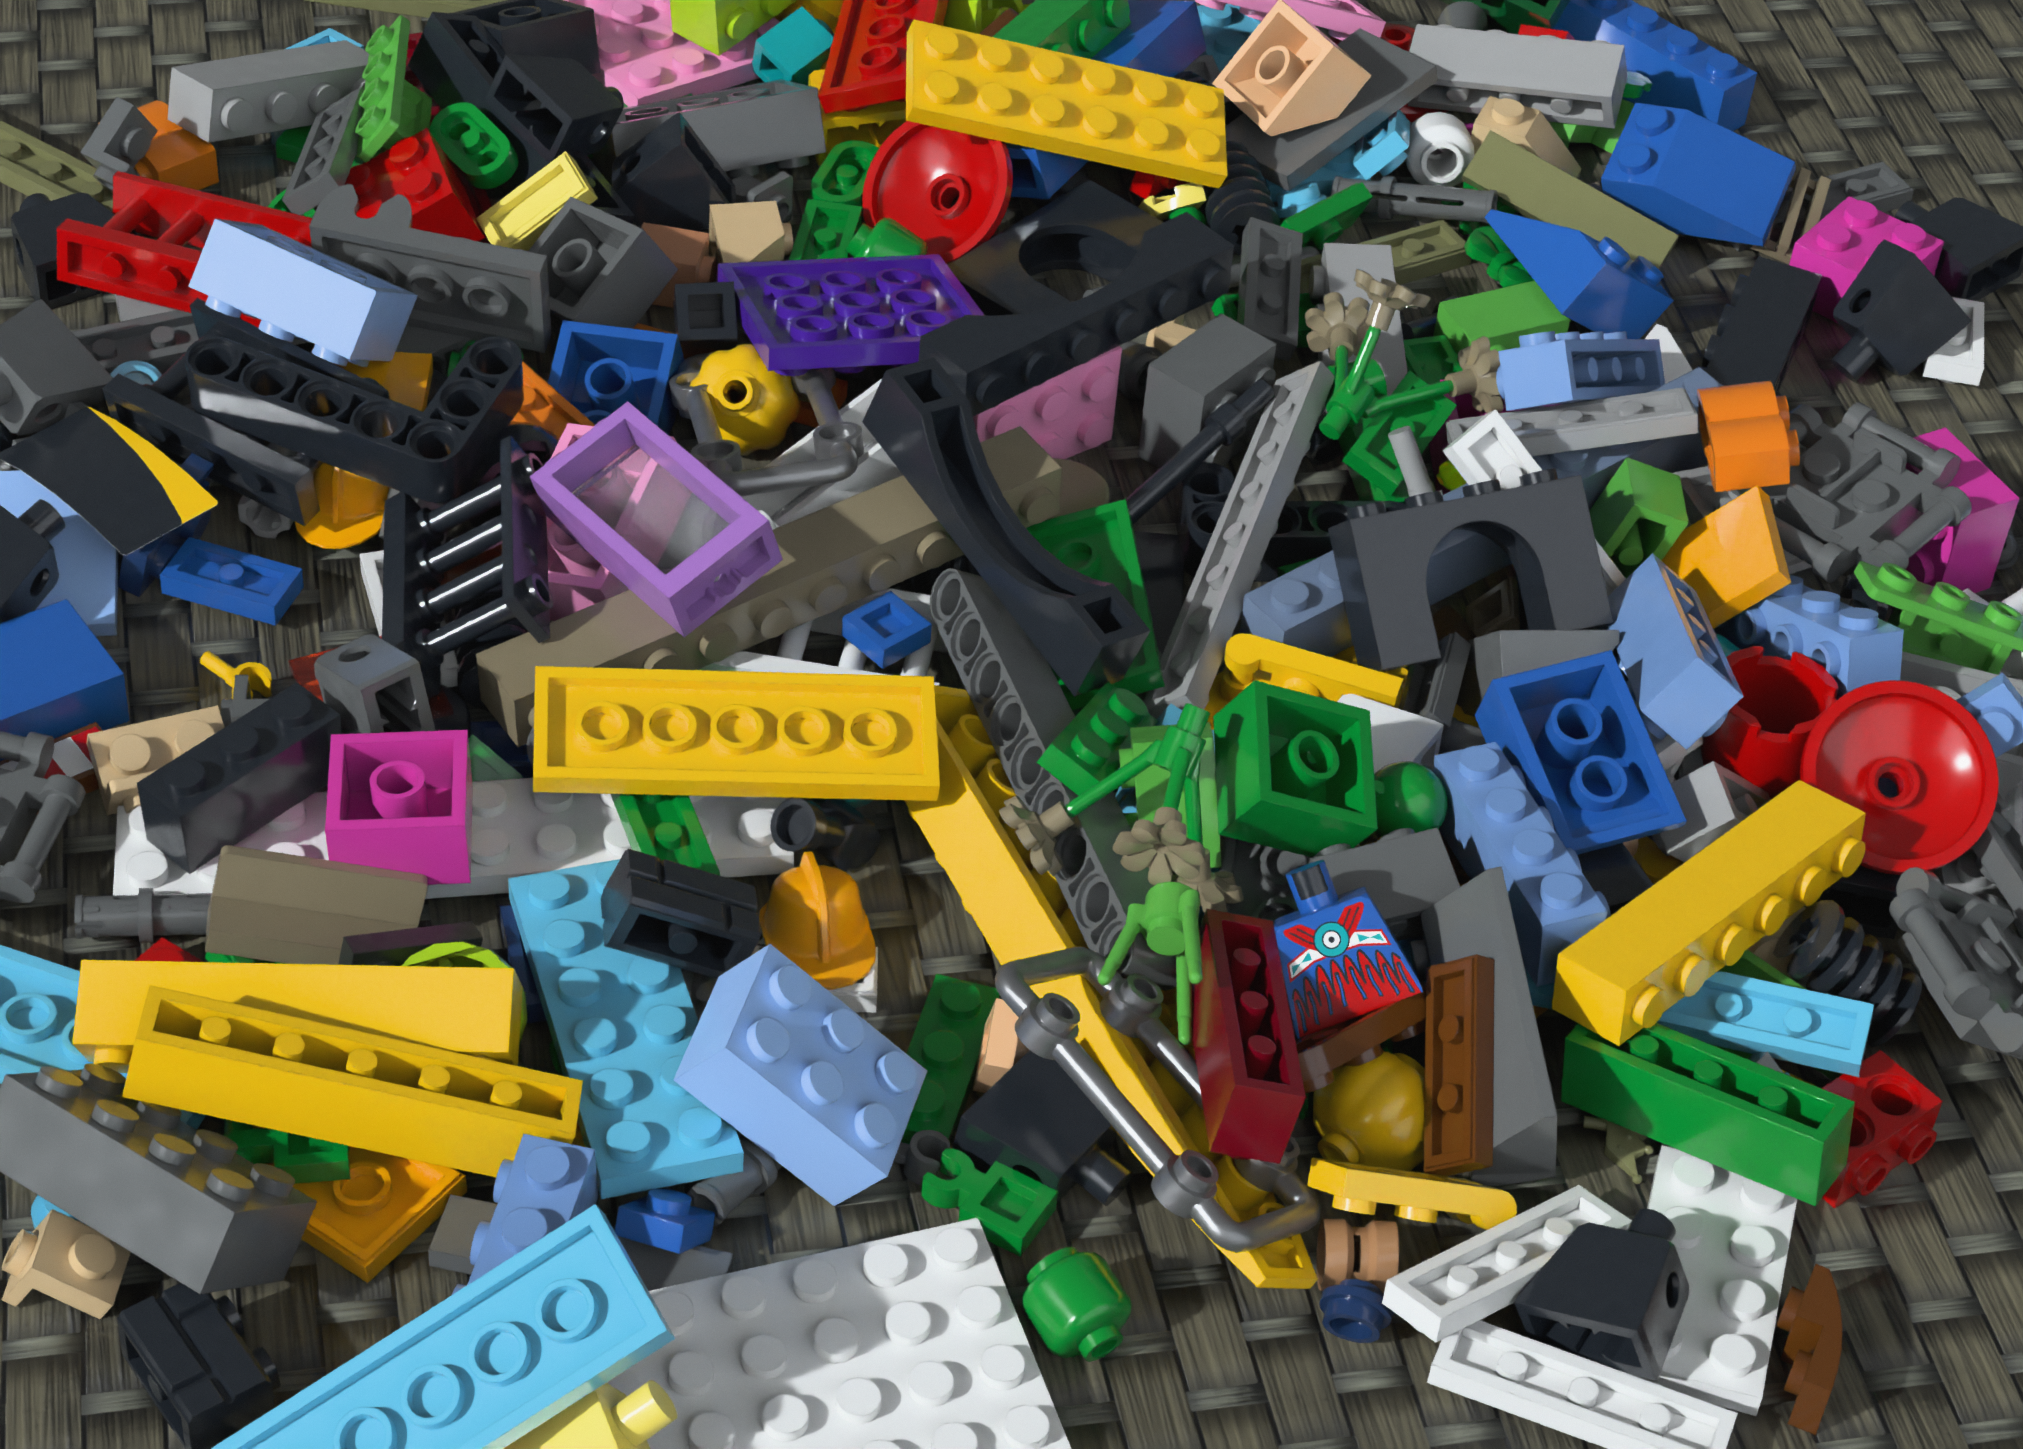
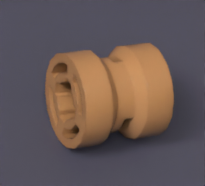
M1322 1218L1318 1229L1316 1272L1319 1290L1323 1291L1329 1286L1340 1285V1282L1346 1279H1358L1377 1286L1384 1293L1387 1279L1398 1274L1399 1238L1396 1222L1372 1220L1365 1227L1350 1226L1345 1219Z

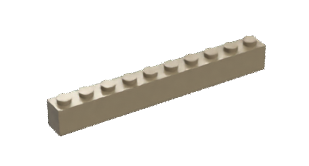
M1021 426L981 442L988 466L1004 498L1025 528L1041 523L1060 513L1062 467ZM904 475L773 529L783 560L686 637L677 632L635 593L627 590L551 622L550 638L541 643H538L527 632L477 653L480 699L517 747L527 744L529 733L534 726L535 666L698 670L711 663L722 661L737 652L765 640L777 637L818 617L833 613L839 608L876 592L884 591L899 582L927 570L937 568L950 560L964 555V553Z

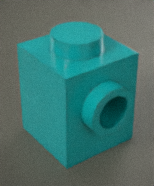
M801 6L756 40L752 60L753 72L764 82L782 79L808 85L809 74L814 70H820L821 66L828 60L834 33L824 21L815 19Z

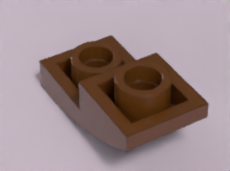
M1818 1264L1814 1266L1805 1291L1791 1286L1776 1326L1789 1332L1780 1358L1781 1361L1792 1364L1784 1391L1797 1395L1788 1424L1814 1435L1817 1433L1835 1382L1842 1350V1317L1837 1289L1830 1269Z

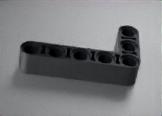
M498 336L482 338L468 348L424 412L223 337H205L195 341L188 347L185 354L191 403L197 413L213 421L433 503L448 502L457 498L464 491L484 462L496 439L509 426L524 401L521 350L513 341Z

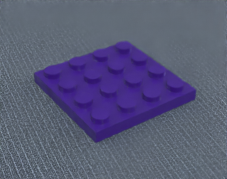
M939 254L718 263L717 282L734 281L736 317L768 371H774L785 376H800L806 374L808 369L832 368L842 373H858L864 371L866 366L890 365L896 368L919 361L920 336L965 315H984Z

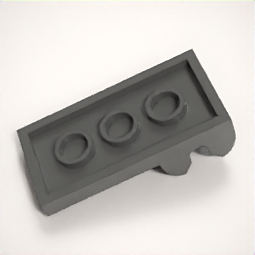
M352 184L341 185L330 191L322 199L309 225L312 248L418 295L406 325L479 340L485 337H503L516 343L519 348L545 353L551 339L547 255L413 229L410 202L401 194H397L382 203L378 213L374 217L367 219L356 215L359 210V199Z

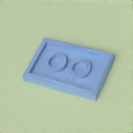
M21 470L0 471V505L18 518L35 502L42 499L59 512L66 525L58 535L49 541L54 548L59 572L57 584L36 610L67 599L95 636L117 635L118 550L58 496Z

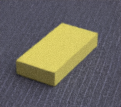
M565 151L476 219L490 244L528 251L570 196L589 205L597 200L598 197L576 161Z

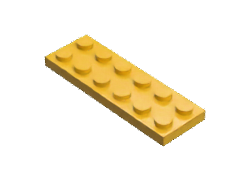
M915 19L907 32L906 121L1218 189L1227 177L1224 89Z
M535 666L533 792L937 801L940 776L934 676Z

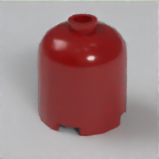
M1752 646L1734 651L1726 657L1744 697L1728 711L1725 721L1713 734L1703 737V744L1700 747L1703 765L1712 761L1718 763L1768 792L1772 800L1796 781L1800 780L1801 756L1806 739L1819 717L1836 701L1838 684L1822 665L1804 654L1793 652L1791 660H1787L1777 656H1763L1764 647Z

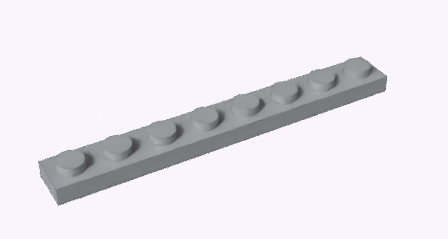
M1322 361L1277 379L1273 386L1275 397L1264 408L1160 659L1165 687L1147 691L1143 700L1147 706L1148 713L1156 719L1170 703L1183 710L1185 703L1204 709L1209 702V691L1217 671L1225 659L1226 643L1231 638L1236 624L1242 617L1244 595L1250 591L1253 581L1261 571V561L1270 539L1278 529L1277 521L1287 497L1294 488L1295 476L1303 457L1310 448V439L1317 421L1326 408L1325 401L1335 376Z

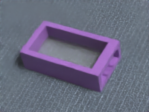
M626 402L607 418L599 421L590 431L561 453L549 459L544 466L530 476L546 516L683 637H686L783 560L769 520L629 402Z

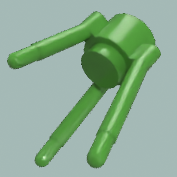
M1163 882L1149 889L1145 897V904L1133 903L1128 906L1126 924L1105 960V964L1098 975V982L1101 985H1108L1111 982L1138 933H1142L1148 946L1154 952L1165 956L1176 955L1178 1040L1182 1045H1188L1192 1041V984H1199L1203 979L1198 925L1200 898L1199 892L1179 882Z

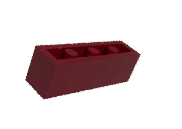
M1206 909L1199 928L1203 979L1199 984H1192V1038L1210 1152L1225 1154L1239 1160L1254 1159L1280 1164L1306 1095L1274 924L1271 920Z

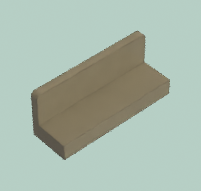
M225 845L220 851L208 906L205 952L286 964L338 965L343 937L418 928L428 889V878L423 874Z

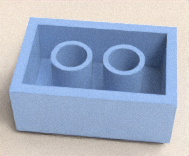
M223 219L214 220L188 286L208 295L205 305L218 312L235 318H240L242 313L260 319L261 322L258 329L273 337L288 342H293L294 338L314 343L315 345L312 350L314 355L340 366H346L350 362L362 367H368L370 360L392 361L418 296L263 225Z
M769 944L718 977L673 1080L830 1204L836 1206L888 1176L927 1070L773 945Z

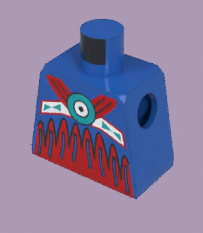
M1324 860L1304 865L1285 874L1298 911L1274 920V929L1297 1038L1423 992L1416 971L1365 886L1337 895Z

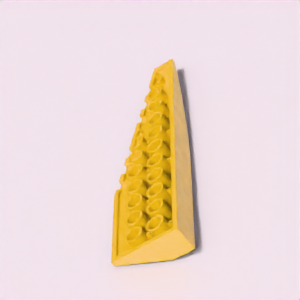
M935 685L940 789L937 801L904 800L908 806L910 816L918 823L935 852L937 862L945 869L962 898L964 908L972 915L1001 966L1009 961L1073 947L1089 949L1055 876L1053 877L1048 871L1043 875L1038 873L1031 863V849L1027 850L1015 833L1017 829L1008 826L999 813V809L1005 807L1004 801L1015 797L1016 794L967 690ZM1075 975L1029 986L1039 998H1043L1047 993H1056L1067 998L1075 1005L1080 1013V1021L1078 1022L1079 1032L1075 1040L1176 1155H1181L1186 1150H1193L1207 1157L1215 1165L1219 1178L1216 1182L1217 1192L1214 1199L1235 1222L1239 1223L1285 1208V1206L1277 1203L1273 1192L1261 1190L1248 1182L1238 1171L1234 1158L1225 1154L1210 1152L1204 1111L1139 1038L1128 1037L1118 1032L1105 1020L1100 1011V1002L1103 997L1085 977ZM1175 987L1167 991L1161 990L1164 999L1161 1003L1162 1012L1159 1019L1178 1040L1177 991ZM1192 1038L1191 1043L1183 1045V1047L1196 1060ZM1117 1132V1134L1121 1137V1139H1122V1140L1124 1141V1143L1128 1146V1148L1132 1151V1153L1137 1157V1159L1143 1164V1166H1144V1167L1149 1171V1173L1154 1177V1176H1155L1154 1173L1148 1168V1166L1141 1160V1158L1135 1153V1151L1128 1145V1143H1127V1142L1122 1138V1136ZM1191 1219L1200 1228V1226L1193 1219ZM1300 1233L1247 1252L1238 1253L1225 1250L1213 1242L1257 1288L1311 1289L1318 1280Z

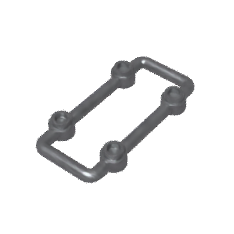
M714 352L698 354L685 359L679 365L678 374L674 375L669 381L672 405L679 409L681 417L691 419L698 440V445L692 448L691 455L740 496L842 481L856 471L858 458L864 454L861 426L852 422H843L831 392V388L836 384L835 370L832 368L808 369L806 374L791 376V383L799 400L811 403L819 427L813 432L815 458L817 460L742 471L739 444L731 440L722 439L708 393L706 392L708 385L702 384L689 387L691 381L700 372L702 362Z
M1073 947L1009 961L998 968L995 976L996 989L1005 1003L1018 1016V1020L1015 1023V1032L1019 1040L1036 1055L1056 1060L1154 1173L1155 1176L1151 1182L1152 1191L1166 1209L1177 1216L1193 1219L1215 1244L1235 1253L1247 1252L1308 1231L1318 1223L1320 1218L1319 1202L1313 1192L1295 1173L1298 1166L1297 1156L1300 1153V1149L1292 1136H1290L1280 1164L1254 1159L1239 1160L1234 1158L1238 1171L1248 1182L1261 1190L1275 1192L1287 1206L1239 1223L1235 1222L1214 1199L1217 1192L1216 1182L1219 1178L1215 1165L1207 1157L1193 1150H1186L1181 1155H1176L1075 1040L1078 1036V1022L1080 1021V1013L1075 1005L1067 998L1056 993H1047L1043 998H1039L1029 987L1075 975L1085 977L1103 997L1100 1002V1011L1105 1020L1118 1032L1128 1037L1139 1038L1203 1110L1196 1060L1160 1021L1161 1003L1164 997L1161 989L1155 982L1137 973L1130 974L1127 978H1122L1116 971L1108 985H1101L1098 982V975L1106 959L1097 952L1084 947Z

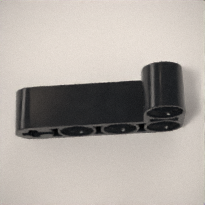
M1202 462L1181 481L1176 529L1184 557V568L1192 577L1196 575L1235 481L1232 472L1216 463ZM1285 501L1277 521L1278 529L1269 541L1261 561V571L1253 582H1270L1278 578L1277 567L1317 558L1332 551L1328 528L1349 520L1347 509L1375 502H1384L1386 512L1406 509V504L1395 501Z

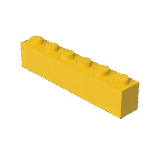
M1801 780L1796 781L1558 953L1552 1009L1618 1046L1641 1029L1652 1027L1661 1018L1662 1014L1685 996H1693L1708 978L1724 966L1734 965L1741 958L1745 950L1765 935L1771 936L1775 934L1786 919L1803 906L1813 905L1819 899L1822 892L1840 878L1851 876L1859 867L1865 854V843L1861 839L1866 813Z
M81 960L72 1044L89 1062L108 1067L118 1073L128 1072L149 985L518 1066L523 987L514 968Z
M149 985L122 1097L496 1177L504 1159L514 1161L523 1134L569 1144L573 1143L576 1134L583 1080Z

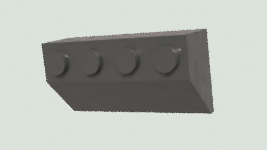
M780 79L623 108L622 114L619 116L606 145L599 152L592 155L598 170L612 186V163L614 159L667 119L680 112L722 169L726 171L729 178H737L744 173L750 176L759 174L758 165L777 162L778 168L805 166L810 163V155L826 152L818 88Z
M1502 867L1489 868L1420 913L1421 939L1410 941V951L1413 968L1417 973L1419 981L1426 980V967L1476 954L1494 959L1493 1167L1469 1171L1468 1173L1471 1181L1480 1183L1483 1186L1496 1187L1556 1177L1557 1112Z

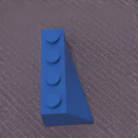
M1570 0L1554 29L1568 31L1575 40L1579 41L1603 40L1611 44L1624 45L1627 71L1640 73L1652 82L1650 91H1643L1640 98L1622 97L1623 99L1633 104L1643 103L1687 109L1731 131H1735L1745 125L1757 72L1739 63L1732 55L1722 53L1701 41L1694 33L1683 30L1658 16L1657 12L1653 9L1643 7L1633 0Z

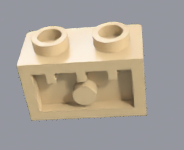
M218 705L89 733L86 744L106 814H116L118 806L122 805L126 814L141 806L137 782L225 728Z

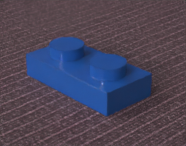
M188 537L160 574L162 594L275 626L304 588L302 568Z

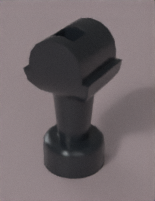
M799 798L787 799L775 809L770 825L772 838L781 849L795 853L811 852L816 849L845 872L849 868L856 869L865 865L877 851L881 839L880 832L874 829L875 824L843 799H828L821 805Z

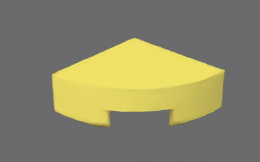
M1187 183L1176 186V194L1157 198L1152 195L1142 201L1138 208L1161 221L1168 220L1172 211L1179 208L1194 206L1198 210L1206 201L1203 185Z

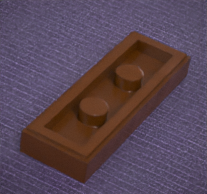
M1476 954L1426 967L1424 1173L1450 1176L1493 1167L1494 959Z

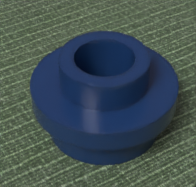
M1346 1279L1341 1281L1340 1285L1325 1288L1319 1303L1324 1313L1322 1321L1324 1328L1341 1339L1356 1343H1371L1378 1340L1381 1329L1390 1325L1393 1311L1382 1304V1291L1377 1286L1358 1279Z

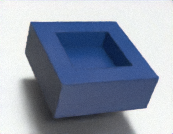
M892 591L879 596L842 617V636L882 669L931 643L932 624Z
M652 1189L648 1191L647 1196L619 1206L615 1233L619 1237L680 1254L711 1240L716 1212L691 1206L692 1198L685 1193L669 1189Z

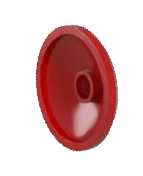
M910 121L904 122L883 142L869 166L862 195L865 224L874 228L881 219L892 218L926 242L928 248L926 255L939 254L946 264L959 259L988 241L999 227L1006 213L1012 193L1013 170L1010 154L1005 142ZM959 195L957 202L951 207L952 201Z
M1889 680L1853 689L1832 703L1819 717L1806 739L1801 756V781L1866 813L1861 839L1865 843V854L1860 865L1878 872L1902 875L1903 872L1913 867L1932 871L1949 864L1978 841L1986 830L1995 810L1999 787L1998 768L1986 733L1972 714L1960 703L1945 693L1927 685L1909 681ZM1879 778H1888L1895 783L1897 787L1896 797H1887L1881 793L1878 787Z

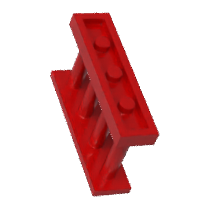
M117 171L113 175V213L115 215L103 227L68 218L57 227V280L191 313L190 304L197 298L206 302L208 295L188 287L202 251L184 246L190 245L204 248L215 219L260 224L312 247L309 229L312 218ZM135 230L137 233L158 237V239L154 240L130 233ZM241 313L240 318L259 327L260 319Z

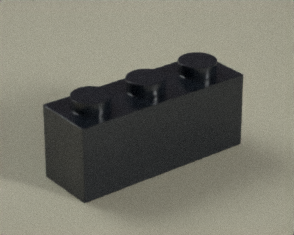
M296 682L137 782L147 841L187 873L191 874L220 855L223 846H234L328 784L331 734H342L340 714Z

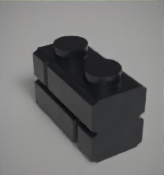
M628 848L623 853L601 896L602 919H605L603 923L604 946L718 979L720 975L750 957L759 942L761 929L759 913H756L758 905L755 886L669 860H661L656 856Z
M178 1283L164 1290L160 1298L156 1299L154 1296H151L122 1310L119 1317H117L123 1357L185 1449H211L275 1408L273 1391L281 1386L277 1369L263 1347H258L252 1351L247 1347L241 1338L244 1336V1327L239 1313L226 1295L214 1299L211 1293L199 1294L186 1285Z

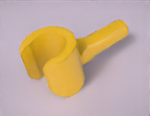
M210 651L205 652L201 656L200 663L232 687V699L235 675H249L250 690H257L266 698L271 696V672L263 664L246 662L234 668Z

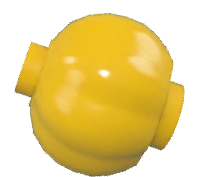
M742 344L730 350H718L710 354L702 362L700 372L691 381L689 386L708 385L706 392L708 393L722 439L738 443L741 456H748L754 451L770 450L778 446L785 438L788 427L797 418L800 410L799 397L793 389L791 376L768 371L753 344ZM741 393L746 394L742 402L735 404L737 397Z
M1383 1051V1054L1378 1058L1359 1066L1343 1067L1342 1064L1332 1070L1336 1079L1334 1082L1314 1091L1313 1124L1322 1138L1318 1142V1150L1324 1159L1406 1171L1414 1169L1424 1160L1425 1069L1411 1057L1402 1053L1392 1054Z

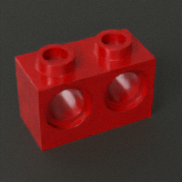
M1881 1050L1862 1061L1859 1077L1843 1074L1821 1088L1855 1102L1847 1164L1822 1199L1835 1209L1858 1192L1862 1196L1872 1193L1884 1181L1889 1171L1904 1161L1908 1164L1916 1163L1930 1150L1936 1140L1937 1133L1933 1130L1943 1101Z

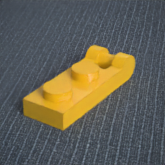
M1236 634L1226 643L1224 659L1226 666L1223 670L1222 688L1225 694L1232 699L1256 680L1336 702L1342 695L1352 693L1395 708L1399 706L1403 678L1252 634Z
M1312 1158L1307 1186L1333 1194L1332 1207L1340 1210L1375 1215L1377 1202L1395 1205V1216L1429 1223H1437L1438 1211H1445L1454 1220L1466 1224H1475L1477 1227L1485 1230L1517 1214L1516 1202L1509 1192L1490 1186H1483L1468 1179L1320 1158Z

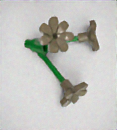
M1356 269L1354 278L1356 286L1363 289L1369 299L1373 300L1370 310L1369 302L1361 297L1354 298L1347 307L1344 306V299L1340 293L1331 292L1326 294L1323 299L1325 312L1321 309L1311 308L1305 313L1306 325L1313 330L1306 336L1309 348L1313 352H1321L1328 349L1330 359L1335 361V388L1333 396L1326 404L1328 413L1319 424L1320 431L1330 439H1339L1347 426H1355L1361 417L1367 419L1384 410L1447 393L1450 397L1469 393L1472 396V406L1480 412L1485 411L1489 413L1495 409L1498 413L1503 411V402L1496 382V373L1500 366L1499 353L1496 349L1490 351V341L1485 336L1472 341L1471 346L1459 351L1458 362L1463 370L1446 375L1444 381L1381 398L1375 397L1373 388L1364 381V374L1381 330L1387 332L1395 310L1425 308L1431 299L1428 295L1414 293L1409 288L1388 279L1382 278L1381 282H1379L1369 273ZM1354 354L1357 357L1348 376V358Z
M1185 703L1176 727L1169 725L1162 741L1156 739L1142 754L1066 805L1059 801L1039 815L1037 812L1030 811L1018 796L1005 800V807L999 809V813L1008 826L1017 829L1015 833L1027 850L1031 849V863L1038 873L1043 875L1048 871L1054 877L1064 867L1055 850V837L1075 824L1074 816L1080 814L1154 764L1171 772L1163 807L1156 810L1153 823L1145 819L1136 820L1131 831H1123L1118 834L1112 849L1115 853L1123 855L1120 861L1121 865L1132 872H1138L1148 867V881L1154 886L1163 882H1179L1198 891L1200 906L1204 913L1206 909L1227 912L1226 903L1233 904L1243 901L1242 889L1236 885L1233 873L1228 871L1211 872L1209 849L1203 846L1199 774L1200 756L1206 740L1202 739L1201 735L1211 713L1192 704ZM1183 786L1187 826L1181 822L1182 814L1178 811Z

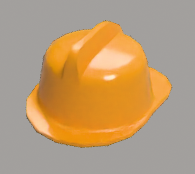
M323 463L313 473V482L320 511L306 526L295 522L297 532L307 543L323 549H344L356 546L377 535L380 532L389 487Z
M812 851L804 852L799 867L782 872L775 879L771 887L769 900L760 910L759 921L765 946L773 945L827 990L853 985L868 975L876 961V945L867 915L862 907L858 885L849 873L839 868L818 865Z

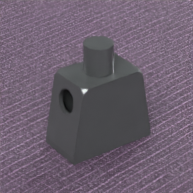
M42 299L33 302L0 324V421L11 433L21 436L40 432L64 419L67 407L72 402L82 401L88 407L98 411L105 399L102 389L113 378Z
M369 634L363 635L334 650H330L317 658L314 664L315 677L319 682L323 702L340 714L342 734L384 733L383 726L387 727L391 732L435 731L420 664L412 656L376 635Z

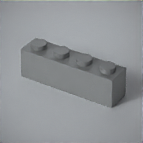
M1417 24L1409 52L1436 65L1438 81L1408 102V106L1479 114L1489 96L1499 99H1514L1524 106L1538 109L1549 122L1615 129L1628 77L1624 45L1611 44L1603 40L1589 42L1560 39L1552 35L1530 36L1510 34L1501 30L1461 29L1446 24L1437 26Z
M347 40L174 66L171 67L167 120L208 143L312 125L319 111L361 86L365 89L366 80L362 78V74L368 64L369 54L364 49Z
M1324 243L1320 266L1312 265L1309 276L1310 299H1318L1320 304H1316L1315 308L1325 312L1324 296L1331 292H1338L1344 299V306L1348 307L1354 298L1361 297L1369 302L1370 310L1373 300L1369 299L1363 289L1356 286L1354 281L1356 269L1369 273L1379 282H1381L1382 278L1396 282L1391 245ZM1395 310L1387 332L1381 330L1371 359H1374L1380 365L1384 373L1388 396L1393 393L1407 374L1399 310ZM1328 349L1318 352V361H1322L1326 367L1335 365V361L1329 357ZM1352 354L1348 358V362L1355 361L1357 356Z

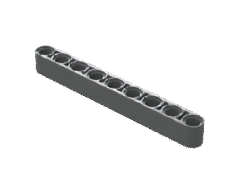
M952 568L944 570L932 587L930 595L931 616L1016 796L1024 802L1030 811L1037 812L1039 815L1059 801H1062L1065 805L1078 795L1036 763L1055 738L1075 718L1049 663L982 576ZM1113 792L1074 816L1075 824L1055 837V850L1064 865L1055 875V878L1088 948L1102 955L1105 959L1108 957L1126 924L1128 906L1133 903L1145 904L1146 894L1154 886L1148 881V867L1138 872L1129 871L1121 865L1120 861L1123 855L1115 853L1112 849L1120 832L1131 831V827ZM1138 933L1117 972L1122 978H1127L1133 973L1144 975L1155 982L1161 990L1167 991L1176 987V955L1165 956L1154 952L1148 946L1142 933Z

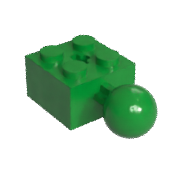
M1254 680L1213 716L1218 835L1314 857L1319 851L1336 844H1350L1354 848L1373 832L1381 838L1387 833L1403 828H1411L1415 833L1434 828L1439 830L1445 820L1448 800L1444 785L1438 776L1426 766L1411 761H1399L1382 767L1374 774L1370 710Z

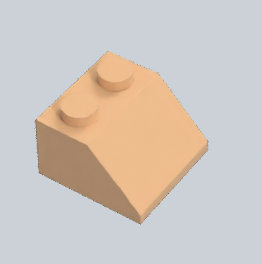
M1278 0L1212 84L1217 88L1224 89V95L1265 133L1272 137L1338 118L1372 75L1316 26L1284 1Z

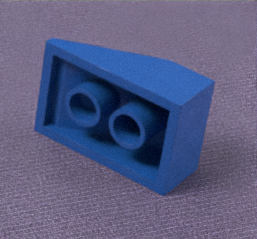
M1635 103L1601 177L1604 194L1675 234L1764 246L1796 170L1795 161L1687 109Z
M1493 209L1484 217L1559 312L1594 332L1603 331V334L1626 331L1627 339H1640L1674 301L1659 283L1664 276L1655 265L1640 255L1634 261L1631 260L1628 253L1620 245L1606 236L1599 242L1579 230Z
M563 320L548 384L595 425L602 419L607 418L626 402H629L669 435L678 410L672 405L669 381L674 375L678 374L679 365L684 361L679 336L672 333Z
M1612 650L1491 681L1474 715L1486 744L1496 742L1511 766L1517 765L1525 778L1527 790L1538 807L1544 806L1548 810L1553 822L1554 831L1566 849L1572 848L1578 855L1681 828L1685 825L1687 820Z

